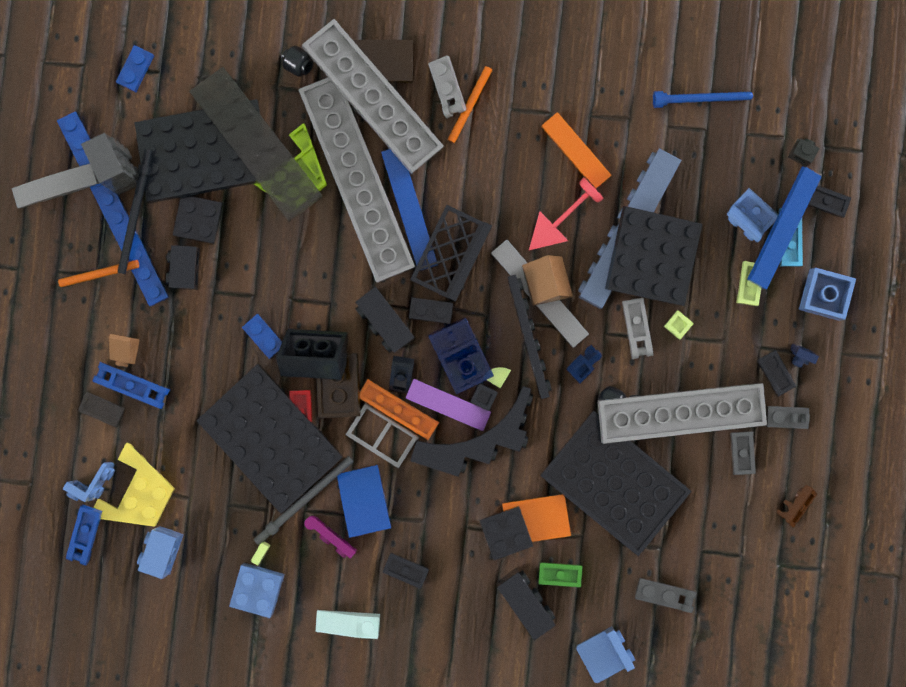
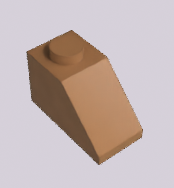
M110 334V360L116 361L115 365L128 367L129 363L135 364L140 340Z

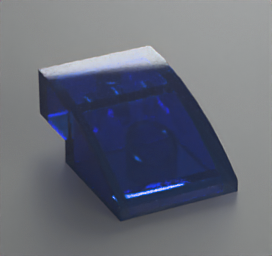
M466 317L428 335L456 394L494 376Z

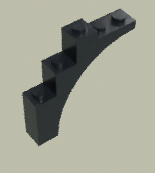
M522 386L516 402L507 415L484 434L468 441L453 444H431L416 441L410 461L459 477L460 473L465 472L468 461H464L465 457L486 464H490L491 460L495 461L498 449L495 448L496 444L520 452L521 448H526L529 438L525 436L526 431L520 430L519 426H524L527 417L524 410L526 405L530 406L533 398V394L530 393L531 389Z

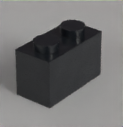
M171 245V250H168L167 253L170 271L166 273V284H169V288L198 290L200 249L198 247Z

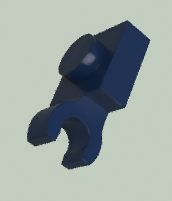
M590 345L585 350V356L580 354L566 370L581 384L594 370L592 365L601 359L602 354Z

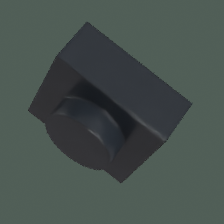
M478 383L469 402L489 411L498 392Z

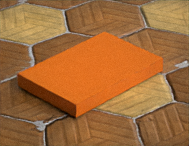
M563 494L502 503L503 511L517 506L520 507L532 542L571 536L566 500Z

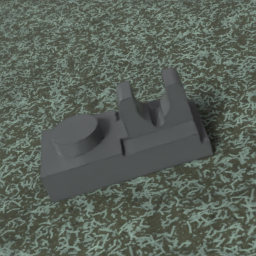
M767 406L766 427L809 429V408Z

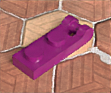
M309 516L305 520V527L309 530L315 529L320 533L319 538L326 544L332 543L337 547L335 551L343 558L348 556L351 559L357 550L316 516Z

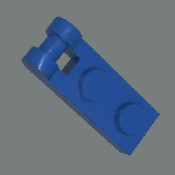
M83 504L80 506L66 560L80 561V564L87 566L102 515L101 510ZM77 548L83 550V552H77Z

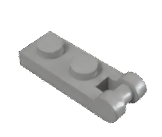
M444 56L428 63L442 104L444 116L449 118L456 112L462 113L466 111V105L450 57ZM455 99V104L451 105L450 101Z
M644 298L622 301L632 359H637L642 355L647 357L653 356ZM644 340V347L637 348V342Z

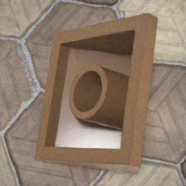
M547 255L522 265L533 306L573 297L562 257Z

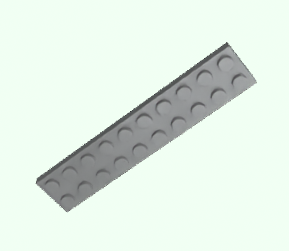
M329 78L298 89L376 283L415 268L348 100Z

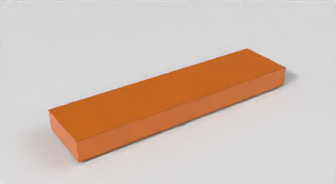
M558 112L541 126L595 189L612 176Z
M367 379L360 390L361 400L427 440L430 439L439 424L435 419Z

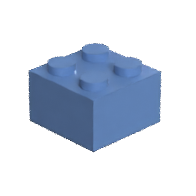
M819 268L810 269L799 310L838 321L846 320L856 278Z
M161 526L148 532L144 540V544H146L145 551L140 553L137 560L139 565L138 571L160 579L170 575L184 534Z
M243 563L239 570L229 607L271 618L285 574Z

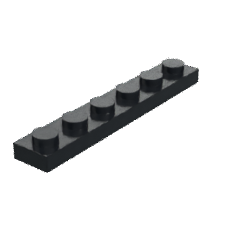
M516 275L508 276L509 288L538 393L541 399L550 397L548 392L552 391L549 379L545 380L543 372L546 371L544 360H539L537 351H541L538 339H534L532 335L535 327L532 318L528 319L526 313L529 310L527 299H523L521 295V290H524L521 278H517Z

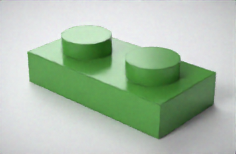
M540 562L538 584L581 587L582 565Z

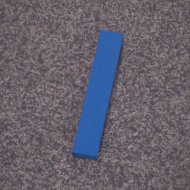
M389 149L382 151L381 154L417 266L430 237L410 173ZM434 250L429 251L427 254L429 264L437 262ZM424 260L421 267L427 265L426 260Z
M801 167L747 280L763 289L768 288L822 176L807 167Z

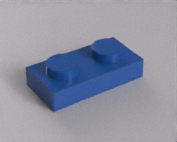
M134 45L116 83L136 93L154 55Z
M256 314L242 329L263 353L271 359L278 353L282 341L260 315Z

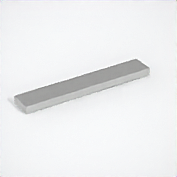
M505 240L491 254L510 276L516 275L517 278H521L524 287L523 291L531 299L522 267L527 262L511 243ZM560 300L536 305L572 348L589 335Z

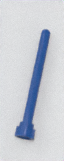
M654 91L653 107L663 108L668 103L751 100L753 93L728 92L667 95L663 91Z

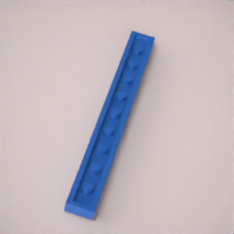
M75 111L57 120V123L80 167L90 164L81 146L82 143L90 140V137L78 113ZM100 183L91 186L90 189L122 251L129 215L119 195ZM135 229L129 261L138 260L139 268L132 269L131 271L148 305L152 307L170 297Z

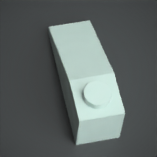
M317 610L316 632L355 638L378 639L380 614Z

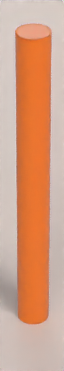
M484 67L465 104L466 111L460 114L447 139L449 142L455 144L492 72L491 68Z
M138 260L129 261L126 271L139 268ZM119 264L59 279V286L65 287L116 274Z

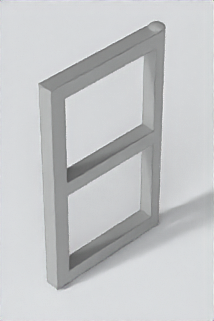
M364 403L360 411L361 416L356 417L346 436L399 468L415 441L419 439V436L367 403ZM366 409L388 422L373 447L352 434ZM391 425L413 437L398 462L376 449Z

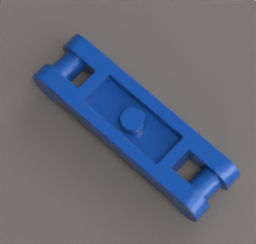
M99 363V371L97 376L94 375L93 382L154 407L163 408L164 397L168 395L170 389L106 363ZM107 372L112 373L109 381L105 379ZM152 390L157 391L155 399L150 397Z

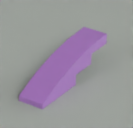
M413 379L406 396L408 400L481 431L484 430L491 414L490 411L416 379Z

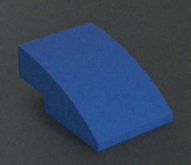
M378 465L344 472L337 476L349 538L391 528Z

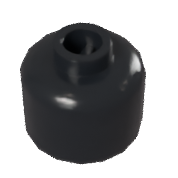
M292 46L282 54L283 68L295 76L307 75L313 68L314 62L312 58L299 46Z

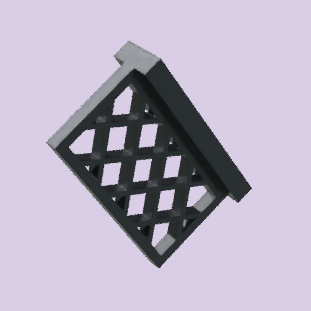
M446 205L410 280L456 302L492 225ZM448 211L457 215L459 223L447 226L445 217ZM471 221L478 225L475 233L466 235L463 224ZM444 222L445 227L440 229L442 223ZM460 225L464 237L452 240L449 229ZM446 230L450 241L438 245L437 233ZM473 236L469 244L468 238ZM465 239L468 246L466 252L457 254L454 243ZM435 241L436 246L431 248L433 242ZM451 244L455 255L443 259L440 247ZM437 249L441 260L429 264L427 259L428 252ZM464 255L460 263L459 257ZM456 258L459 265L458 269L448 273L445 261ZM424 260H426L427 265L421 267ZM442 263L446 274L434 278L431 266ZM428 268L432 279L423 282L416 278L420 270ZM455 274L451 281L449 276ZM447 277L450 284L447 292L438 289L435 280ZM433 282L434 286H431L427 283Z

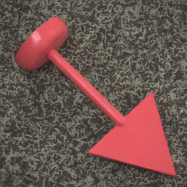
M582 178L579 184L585 193L553 224L541 211L539 212L529 250L568 241L556 227L589 196L599 203L604 199L602 195L585 178Z

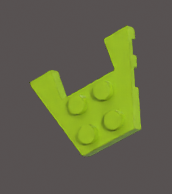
M304 123L289 134L302 152L271 176V181L253 184L294 211L327 186Z

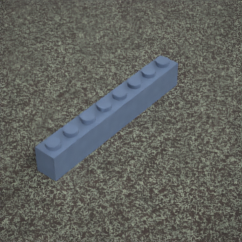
M660 148L656 153L652 152L646 162L650 164L646 171L642 170L637 179V182H639L637 189L632 188L627 197V200L630 201L627 207L654 213L681 159ZM622 209L617 216L618 219L621 217ZM619 223L617 226L613 225L607 235L610 237L607 245L603 243L597 253L600 256L598 262H593L587 272L590 274L587 282L583 280L578 289V292H580L578 298L599 309L603 308L612 291L605 289Z

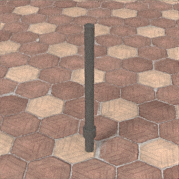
M347 456L275 521H270L265 526L266 529L253 539L255 543L260 545L270 535L274 536L279 531V527L354 462L350 456Z

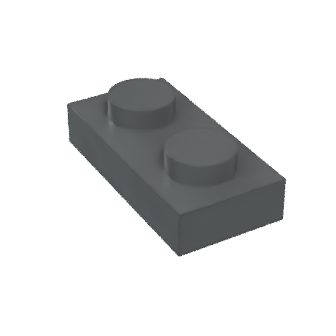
M753 432L730 433L733 475L756 474Z

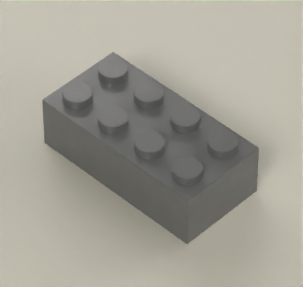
M106 133L81 144L101 185L117 195L136 187L139 176L137 173L138 169L130 162L133 158L127 147L125 148L123 144L120 145L118 140L116 141L114 137H110Z

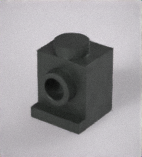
M804 138V140L797 139L788 158L807 167L813 162L820 148L815 146V142Z

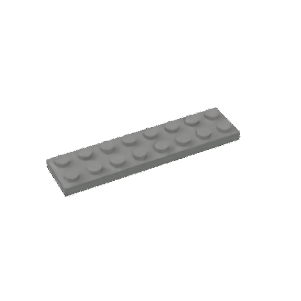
M335 19L302 44V48L411 174L444 147Z
M763 383L598 400L601 443L603 444L767 425Z

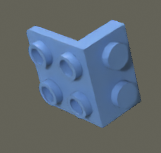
M750 188L737 199L727 212L729 222L736 227L739 226L744 230L743 233L749 240H755L756 242L761 240L764 232L776 221L779 215Z
M104 462L89 487L78 480L66 482L63 490L68 492L66 495L75 501L80 499L83 502L95 500V498L98 499L104 491L103 484L106 480L109 481L115 473V469H113L115 464L113 462Z
M612 626L578 644L576 647L595 683H599L623 669H626L628 672L635 668L632 663L635 661L630 649L625 650L622 645L625 640L619 630L615 632Z

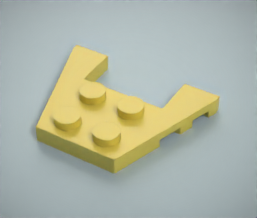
M126 443L118 460L137 469L119 507L117 508L101 499H97L93 508L102 511L100 519L155 527L175 488L130 443Z

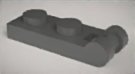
M639 578L635 593V599L688 613H693L694 606L692 604L697 596L696 591ZM680 595L686 596L684 604L678 602Z

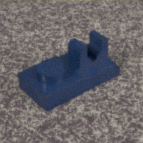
M792 343L790 350L794 354L791 362L793 365L802 368L803 364L808 365L809 362L816 364L819 358L817 354Z

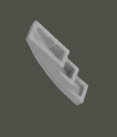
M87 164L12 188L17 208H24L38 202H45L99 184V181L91 165Z

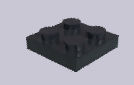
M192 196L181 197L173 236L215 244L223 203Z
M519 506L479 520L493 560L533 547Z

